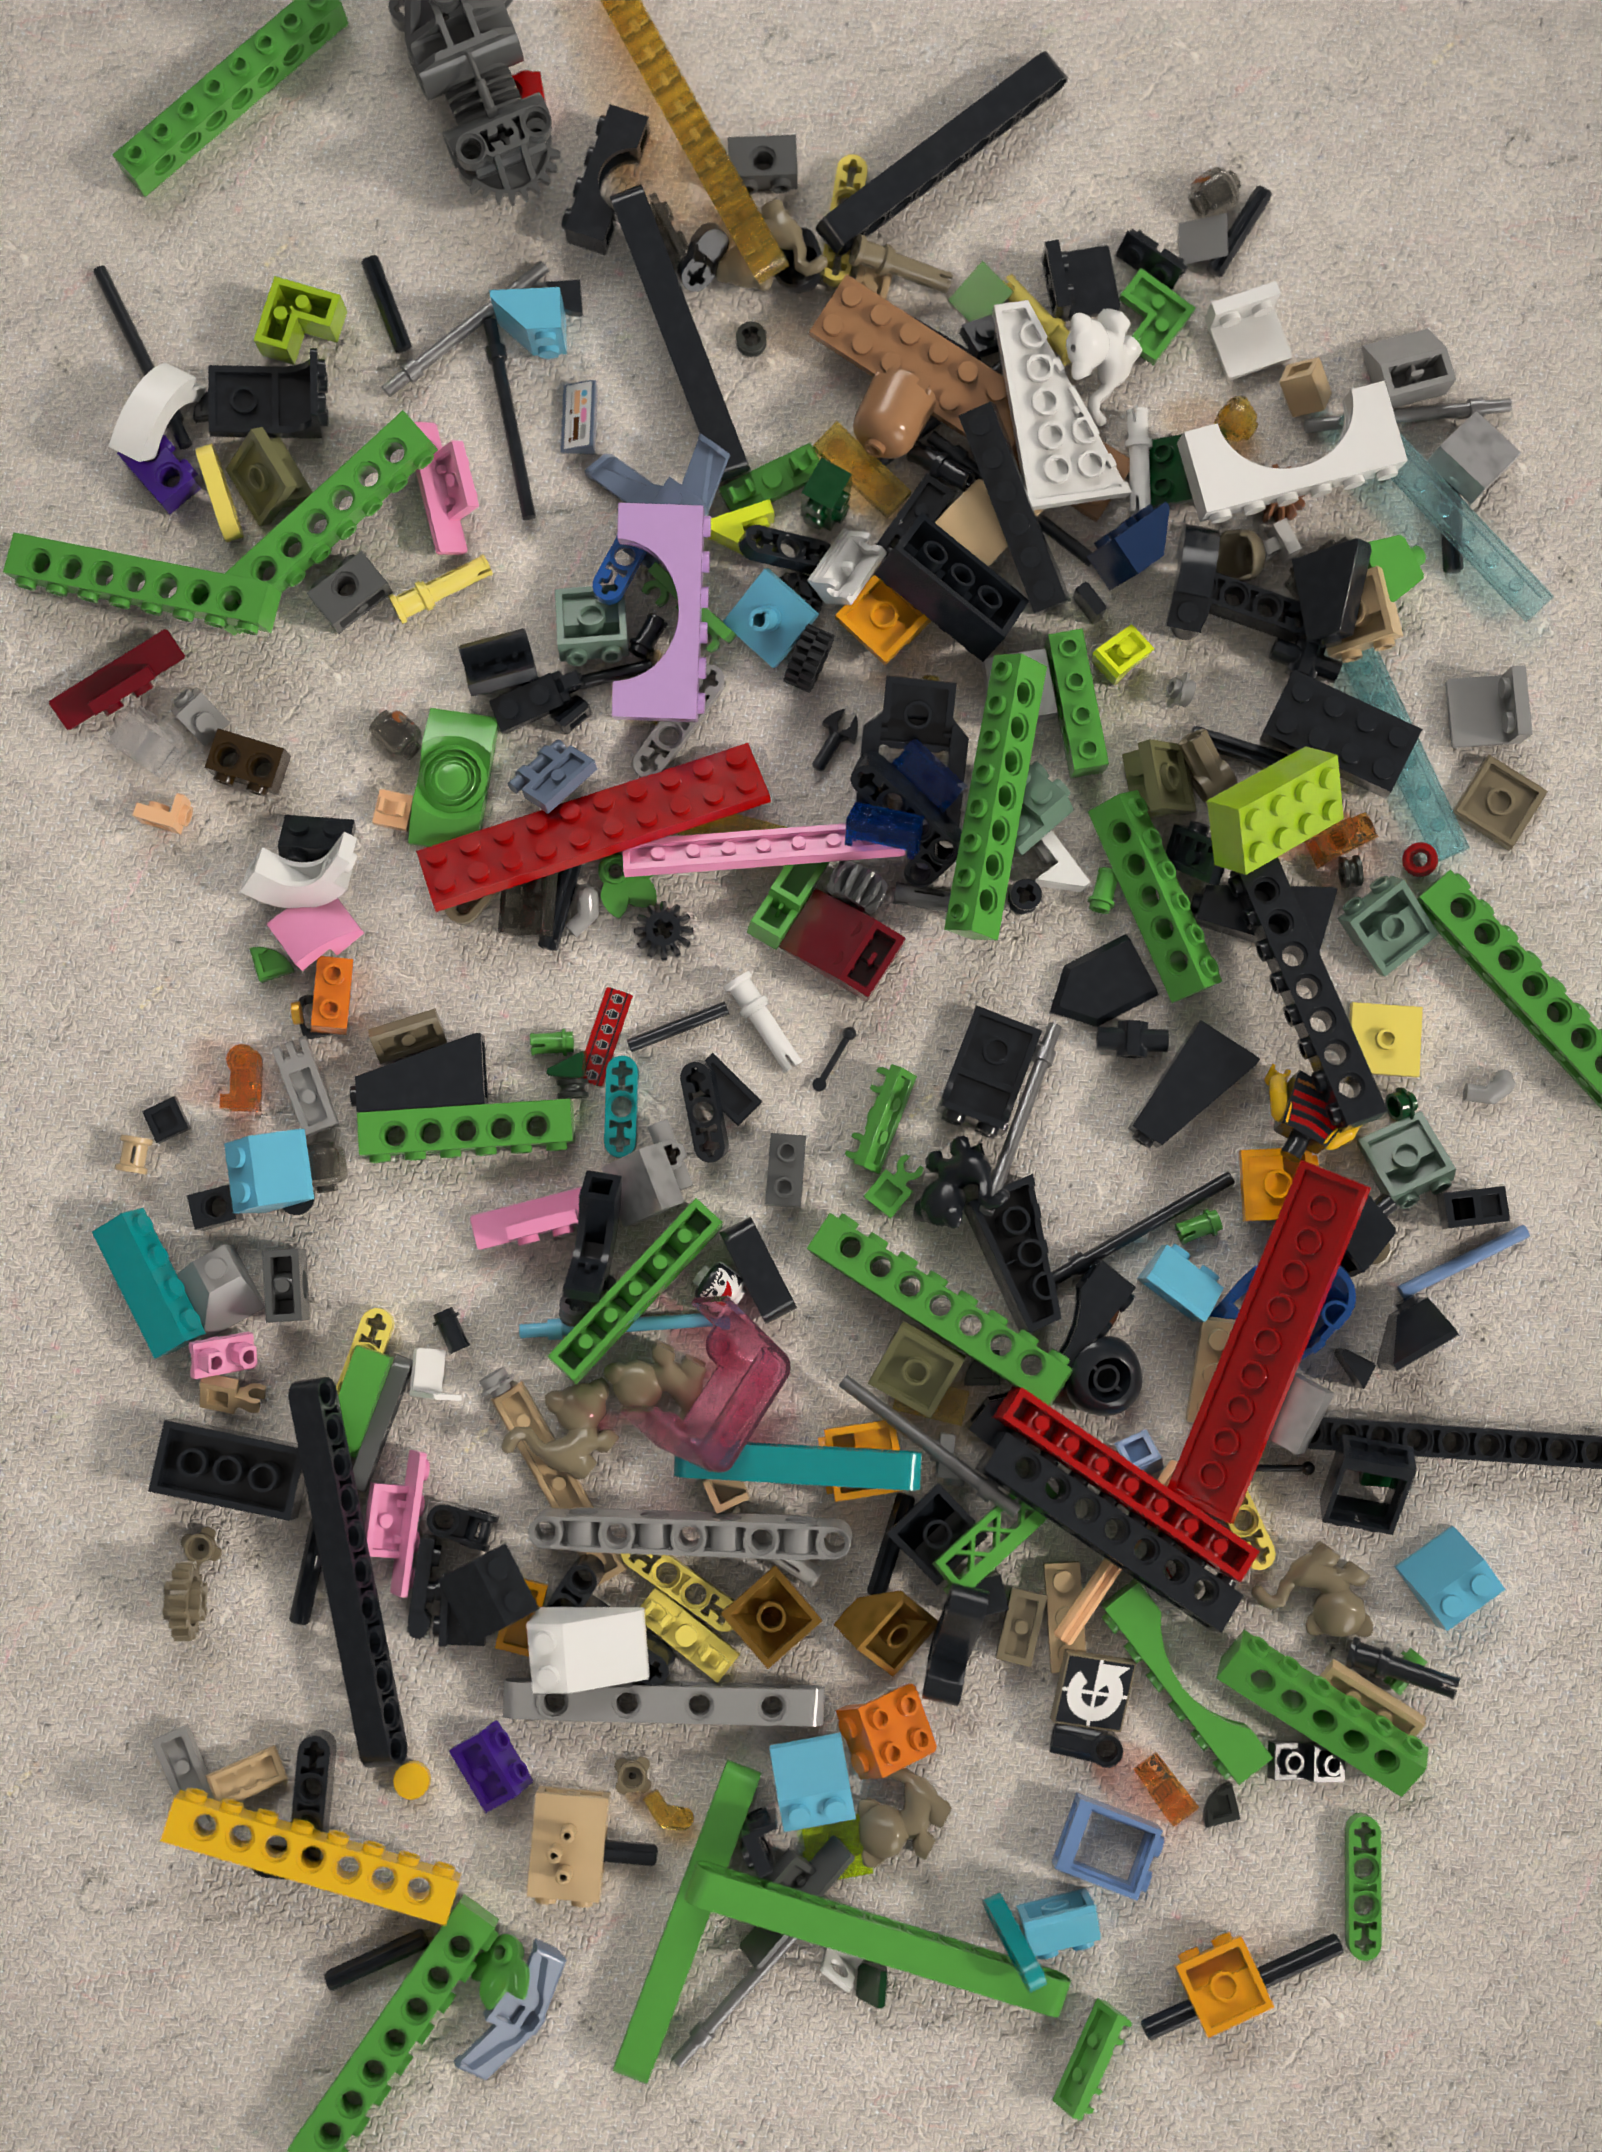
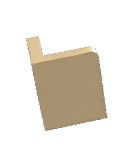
M1320 357L1288 364L1279 381L1293 417L1325 410L1332 394Z
M702 1479L716 1514L750 1499V1494L744 1481Z

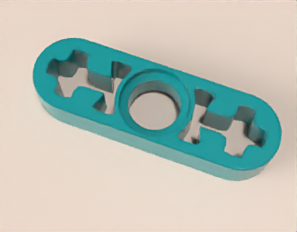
M623 1055L614 1057L606 1068L604 1146L607 1152L615 1158H622L634 1152L637 1146L639 1069L633 1059ZM620 1063H626V1067L633 1071L632 1075H627L625 1078V1087L633 1086L632 1093L626 1091L611 1093L612 1086L619 1088V1077L613 1075V1069H619ZM619 1097L629 1099L632 1104L631 1112L625 1117L615 1116L611 1109L613 1101ZM611 1121L621 1124L632 1121L631 1128L624 1127V1137L630 1139V1145L624 1146L623 1152H617V1147L611 1145V1139H616L618 1136V1127L610 1128Z
M998 1892L983 1899L982 1902L986 1914L1028 1992L1046 1985L1047 1981L1044 1972L1001 1893Z

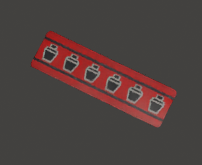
M610 987L606 988L585 1050L587 1051L585 1076L582 1079H588L590 1084L602 1087L604 1084L606 1068L612 1060L633 998L632 994Z

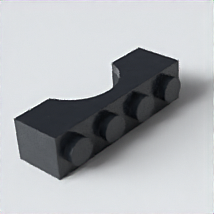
M612 104L609 105L606 116L601 115L596 127V136L598 138L595 146H589L584 161V166L587 168L583 178L578 177L573 189L575 200L572 208H566L561 227L565 230L567 243L605 256L617 223L615 210L606 203L601 195L602 186L609 174L615 169L627 164L640 163L650 136L648 116Z

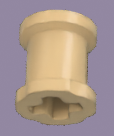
M121 1135L120 1140L123 1142L120 1163L115 1164V1170L147 1175L148 1169L145 1168L148 1146L153 1144V1140ZM134 1147H136L134 1162L132 1163Z

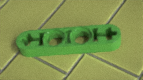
M1355 1813L1349 1817L1345 1825V1942L1352 1955L1362 1961L1373 1960L1380 1953L1382 1946L1381 1829L1377 1821L1368 1814ZM1361 1822H1365V1825L1372 1829L1371 1833L1365 1834V1846L1368 1849L1372 1848V1852L1362 1849L1354 1851V1847L1361 1848V1837L1354 1833L1355 1829L1361 1828ZM1361 1858H1367L1372 1862V1872L1367 1877H1357L1354 1873V1864ZM1362 1895L1371 1897L1373 1903L1370 1912L1364 1915L1357 1914L1354 1911V1902ZM1354 1921L1365 1924V1935L1372 1940L1371 1944L1365 1945L1364 1951H1361L1359 1946L1355 1944V1941L1361 1940L1362 1928L1358 1924L1354 1925Z

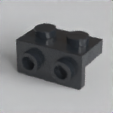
M523 628L462 644L458 647L471 697L480 694H491L502 688L514 685L521 686L532 680L539 679L526 630Z
M285 815L277 845L279 856L295 862L319 860L327 855L344 832L352 836L355 835V820Z
M766 1806L755 1809L747 1814L748 1820L744 1821L741 1835L743 1840L741 1842L743 1846L741 1853L749 1871L755 1869L759 1878L773 1873V1855L764 1835L778 1828V1812L776 1808L767 1810Z

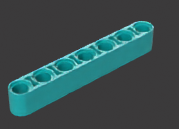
M675 1439L674 1476L730 1481L920 1490L922 1453L906 1450Z

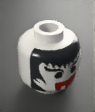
M717 1262L711 1268L704 1265L693 1280V1283L698 1286L694 1292L695 1299L717 1315H721L726 1311L731 1314L747 1292L743 1288L745 1283L741 1275L723 1262Z

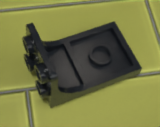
M310 348L309 360L292 366L208 365L210 437H246L251 429L263 427L269 438L322 439V426L328 427L329 424L328 405H326L328 374L326 372L325 359H319L317 348Z
M976 1005L936 1109L937 1112L942 1113L941 1119L956 1126H961L964 1122L976 1126L975 1133L990 1139H994L997 1135H1004L1009 1128L1008 1122L1042 1030Z

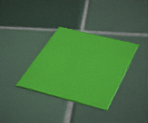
M982 261L948 301L971 322L988 315H993V306L1003 304L1013 291Z

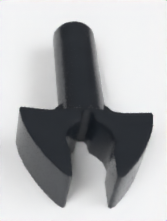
M845 709L832 713L822 722V726L828 728L829 736L812 763L813 768L817 771L822 772L825 770L841 742L848 740L852 744L856 743L858 734L857 716L854 717L848 729H844L840 733L838 732V722L845 714Z

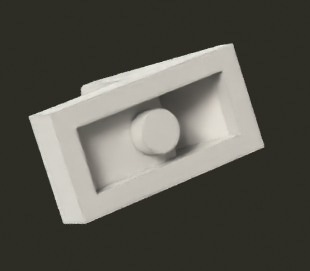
M1052 830L1036 843L1034 849L1039 858L1045 864L1050 862L1053 866L1035 879V882L1040 887L1082 892L1090 884L1089 879Z

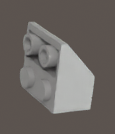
M1428 328L1369 343L1361 347L1371 383L1385 381L1392 408L1446 395L1456 381L1447 347Z

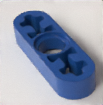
M616 537L593 579L592 586L597 600L606 605L618 603L623 598L647 552L634 546L620 544ZM624 548L632 550L635 554L634 561L627 566L620 565L615 560L616 553ZM611 566L618 573L614 580L617 590L616 592L610 590L606 595L603 594V588L600 584L602 582L606 584L610 582L613 572L608 568Z

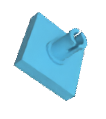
M765 568L723 620V623L772 668H776L798 642L805 627L808 624H812L819 616V613L769 568Z

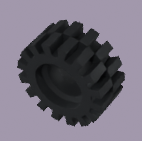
M808 624L791 655L792 657L788 663L783 681L810 693L827 660L834 641V635Z

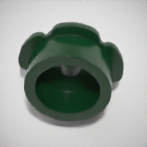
M1398 1087L1395 1089L1396 1092L1386 1096L1385 1105L1388 1109V1114L1393 1120L1399 1121L1410 1117V1119L1414 1118L1418 1103L1412 1092H1407L1405 1088Z

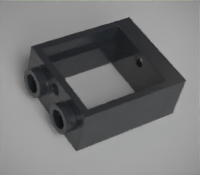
M1341 1434L1319 1498L1322 1522L1367 1530L1373 1533L1393 1535L1417 1471L1413 1447ZM1346 1469L1392 1477L1384 1502L1380 1503L1337 1495Z

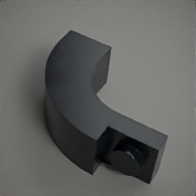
M1183 523L1175 557L1178 559L1177 573L1165 626L1201 633L1217 567L1220 545L1219 530Z
M586 1171L579 1194V1219L576 1242L563 1286L564 1298L599 1303L603 1285L607 1284L618 1231L622 1193V1176Z

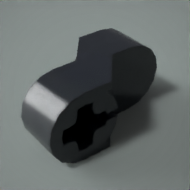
M708 222L697 229L690 238L687 253L677 266L679 280L691 292L702 291L710 284L716 275L719 261L729 248L728 236L718 224Z

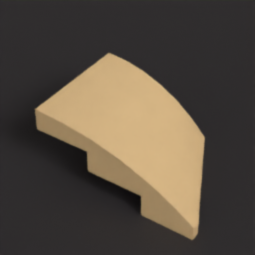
M977 479L935 522L988 567L1008 548L1007 541L982 479ZM1044 509L1034 510L1036 517H1038Z

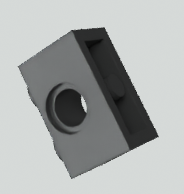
M796 135L728 137L730 192L750 195L757 191L771 190L774 193H786L791 189H798ZM760 163H766L771 167L767 170H759L755 166Z
M362 551L356 555L351 554L345 557L339 563V568L329 576L324 575L318 578L312 584L311 590L307 592L314 605L338 634L393 593L388 582ZM345 585H356V589L351 595H340V591Z
M771 1133L765 1206L801 1208L806 1135Z
M293 1248L262 1251L266 1323L310 1320L307 1249Z

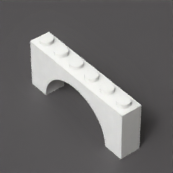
M1385 381L1357 387L1349 391L1342 400L1344 424L1335 448L1321 459L1301 467L1287 469L1270 468L1247 460L1228 444L1220 431L1218 423L1185 431L1177 445L1199 522L1211 520L1212 524L1221 523L1232 518L1234 513L1244 511L1245 515H1252L1263 511L1265 505L1278 503L1279 507L1287 506L1297 502L1300 496L1311 494L1312 498H1317L1332 492L1331 488L1344 485V488L1347 490L1363 485L1366 479L1377 477L1378 481H1383L1398 475V470L1408 460Z

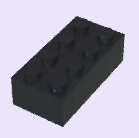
M922 512L874 573L885 585L892 588L915 609L923 613L942 631L950 635L969 653L976 656L982 662L1005 639L1029 603L1028 598Z
M1293 670L1262 732L1260 740L1289 754H1293L1305 746L1337 754L1340 778L1386 799L1392 792L1423 729L1297 670Z
M177 1418L164 1420L148 1492L287 1521L298 1518L305 1481L297 1443Z

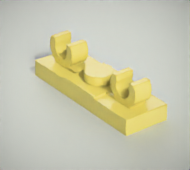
M656 1586L640 1607H644L645 1625L715 1682L718 1683L740 1655V1652Z

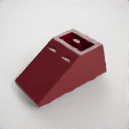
M815 888L778 947L867 1003L902 949L906 938L875 918Z

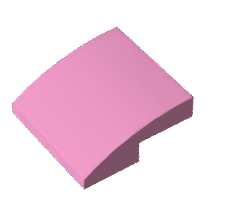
M338 898L318 907L287 908L266 923L290 958L302 971L329 949L338 956L364 934L363 930Z

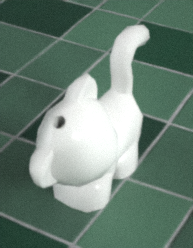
M1103 309L1098 315L1097 320L1091 319L1083 313H1075L1071 319L1072 330L1066 339L1068 358L1073 363L1071 373L1074 379H1083L1090 375L1092 369L1096 367L1098 369V379L1101 385L1089 396L1087 410L1097 427L1104 426L1107 422L1106 417L1100 411L1101 402L1110 396L1114 388L1125 381L1132 369L1133 363L1142 352L1138 341L1132 336L1125 335L1130 326L1129 319L1122 311L1114 309Z

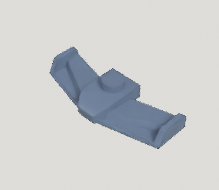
M700 433L682 485L669 476L651 504L703 505L705 516H709L711 504L730 454ZM623 549L625 553L635 559V554L632 550ZM647 552L641 564L649 569L655 562L659 565L661 563Z
M613 454L602 455L585 469V475L590 480H594L624 503L651 504L662 488L661 485L650 482Z
M537 1938L534 1939L533 1948L527 1961L530 1979L525 2000L518 1999L509 1992H506L492 2010L485 2009L483 2012L486 2021L493 2025L462 2055H458L454 2059L456 2068L487 2080L526 2041L537 2034L546 2020L547 2010L567 1961L556 1947Z

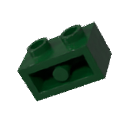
M821 457L801 492V516L804 517L803 520L809 526L821 530L823 527L831 532L836 522L841 524L850 509L848 502L851 497L852 474Z

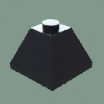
M1411 1295L1396 1303L1395 1306L1398 1310L1388 1316L1377 1365L1381 1370L1398 1371L1459 1336V1333L1428 1297L1416 1299L1414 1295Z

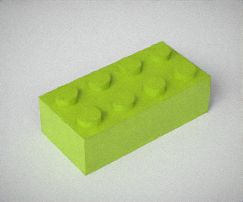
M1305 746L1208 799L1207 807L1214 864L1247 875L1343 820L1338 755Z

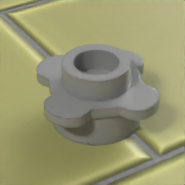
M1184 672L1182 676L1177 675L1170 680L1166 689L1168 708L1172 709L1175 704L1187 707L1192 701L1196 690V682L1190 680V673Z
M502 1367L479 1381L484 1389L481 1393L482 1397L491 1394L492 1398H495L512 1388L509 1382L515 1377L514 1374L508 1375L506 1369Z

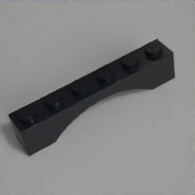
M990 401L958 415L1034 614H1042L1070 602L1071 599L1027 494L997 405Z
M1099 1258L1095 1260L1076 1284V1303L1072 1324L1064 1343L1058 1351L1070 1360L1067 1364L1070 1368L1083 1349L1096 1338L1099 1339L1106 1336L1113 1325L1110 1322L1118 1310L1121 1313L1124 1312L1135 1298L1132 1292L1136 1287ZM1009 1391L987 1396L965 1423L968 1430L988 1446H990L998 1432H1008L1010 1434L1012 1431L993 1418Z

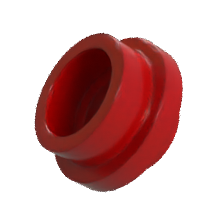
M1417 842L1410 845L1404 851L1402 863L1410 875L1425 877L1436 869L1438 855L1430 844ZM1423 853L1427 856V863L1424 866L1419 867L1414 864L1413 858L1416 854Z

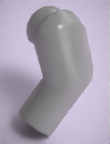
M581 884L574 890V897L577 898L578 913L565 924L566 928L576 938L599 915L598 894L593 887L587 884Z
M1504 1069L1498 1070L1493 1080L1487 1086L1466 1083L1463 1090V1100L1485 1104L1498 1103L1510 1094L1515 1087L1512 1073Z

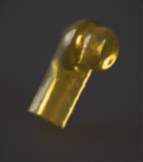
M658 1789L643 1798L656 1823L663 1829L684 1831L694 1822V1814L691 1809L667 1805Z

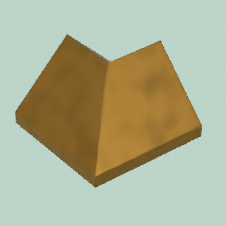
M776 1565L720 1613L767 1669L772 1667L823 1621Z

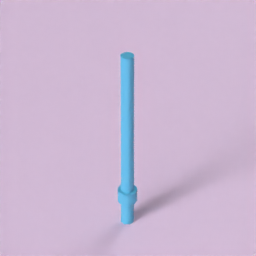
M712 1312L639 1317L626 1332L733 1326L732 1313L730 1314L729 1312L721 1315ZM560 1318L547 1319V1323L519 1324L520 1338L548 1337V1340H562L563 1336H567L574 1327L564 1324Z

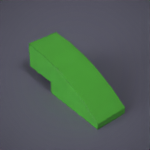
M830 862L785 865L771 886L765 900L751 919L746 933L777 950Z
M356 1345L338 1396L350 1457L353 1458L358 1456L394 1359L390 1355L362 1345Z

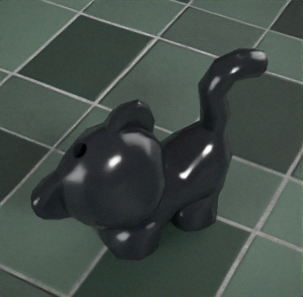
M963 1135L958 1136L950 1143L951 1158H943L940 1150L930 1152L925 1159L926 1168L930 1172L937 1173L938 1178L925 1187L921 1198L915 1202L913 1210L915 1221L928 1222L936 1226H948L953 1229L958 1228L962 1222V1211L967 1200L964 1188L970 1184L978 1185V1202L989 1211L1002 1207L1010 1199V1193L1006 1189H1000L991 1196L992 1182L990 1175L992 1167L989 1159L985 1156L982 1147L983 1143L970 1147L968 1137Z

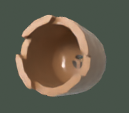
M889 367L886 373H875L853 422L855 437L869 455L887 459L902 457L912 449L935 410L937 401L932 390L926 393L918 385L920 378L916 375L893 367Z

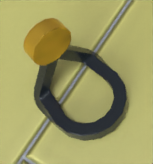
M304 995L299 998L298 1002H291L293 1024L300 1025L303 1036L306 1035L308 1039H315L332 1035L329 1033L311 1032V1028H307L303 1016L304 1007L307 1004L313 1003L314 995Z

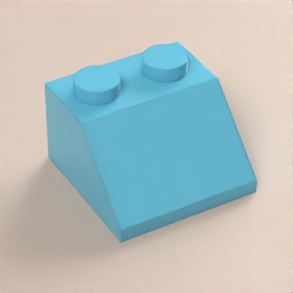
M560 287L490 290V299L498 325L533 356L539 355V357L544 359H554L560 354H567L566 313Z
M305 1129L251 1135L224 1144L234 1214L268 1213L314 1199Z
M1167 1244L1161 1245L1137 1277V1280L1191 1321L1205 1322L1224 1289L1223 1286L1217 1283L1220 1277L1208 1267L1202 1265L1199 1269L1188 1261L1191 1255L1177 1244H1173L1172 1247Z
M1450 1526L1394 1566L1434 1624L1445 1631H1449L1506 1590L1485 1559L1454 1526Z
M841 1732L769 1745L784 1832L856 1819Z
M1087 1888L1016 1905L1023 1934L1039 1960L1053 1958L1059 1954V1950L1071 1947L1075 1951L1085 1950L1094 1946V1941L1101 1940L1096 1906Z

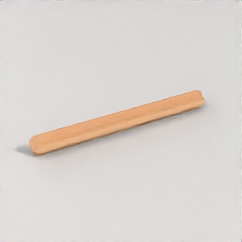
M1169 1461L1157 1481L1168 1487L1178 1461ZM1147 1525L1146 1528L1149 1530L1151 1526ZM1139 1540V1541L1136 1543L1135 1548H1134V1551L1136 1550V1548L1138 1547V1545L1141 1543L1142 1540ZM1103 1559L1054 1632V1635L1067 1645L1073 1644L1122 1571L1107 1559Z

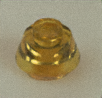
M1235 396L1221 408L1214 424L1218 423L1225 440L1240 442L1242 439L1248 440L1258 427V422H1256L1257 413L1247 397Z

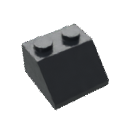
M936 1483L886 1534L938 1586L944 1578L932 1563L977 1522L939 1483ZM980 1531L975 1536V1549L989 1536L986 1532ZM968 1543L960 1550L968 1551ZM954 1555L945 1564L953 1571L967 1556Z
M506 1543L497 1546L437 1579L470 1645L539 1609Z

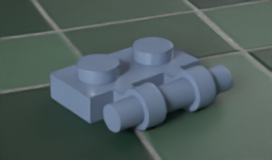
M557 739L550 746H543L537 752L538 756L527 766L522 765L516 770V776L508 782V787L516 794L522 790L525 799L549 814L597 770V766L592 758L572 745L566 749L565 744Z

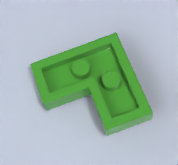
M1140 268L1119 298L1122 303L1145 318L1132 337L1138 341L1142 348L1139 356L1153 366L1196 309V307L1142 268Z

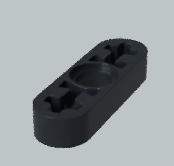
M761 525L750 526L738 542L740 552L748 560L810 575L831 546V544L824 540ZM781 544H787L792 547L795 557L786 556L781 550Z
M695 1060L684 1066L680 1074V1081L694 1151L700 1160L713 1163L726 1155L729 1149V1141L715 1071L708 1062ZM695 1067H697L698 1072L705 1073L706 1079L700 1082L701 1090L703 1092L709 1089L710 1095L705 1094L694 1099L692 1093L699 1092V1086L697 1081H691L690 1074L694 1073ZM704 1101L712 1106L714 1114L711 1120L703 1121L698 1118L696 1106L699 1102ZM716 1124L717 1129L710 1131L712 1142L719 1143V1148L712 1155L710 1149L704 1148V1143L709 1141L708 1131L700 1133L699 1128H708Z

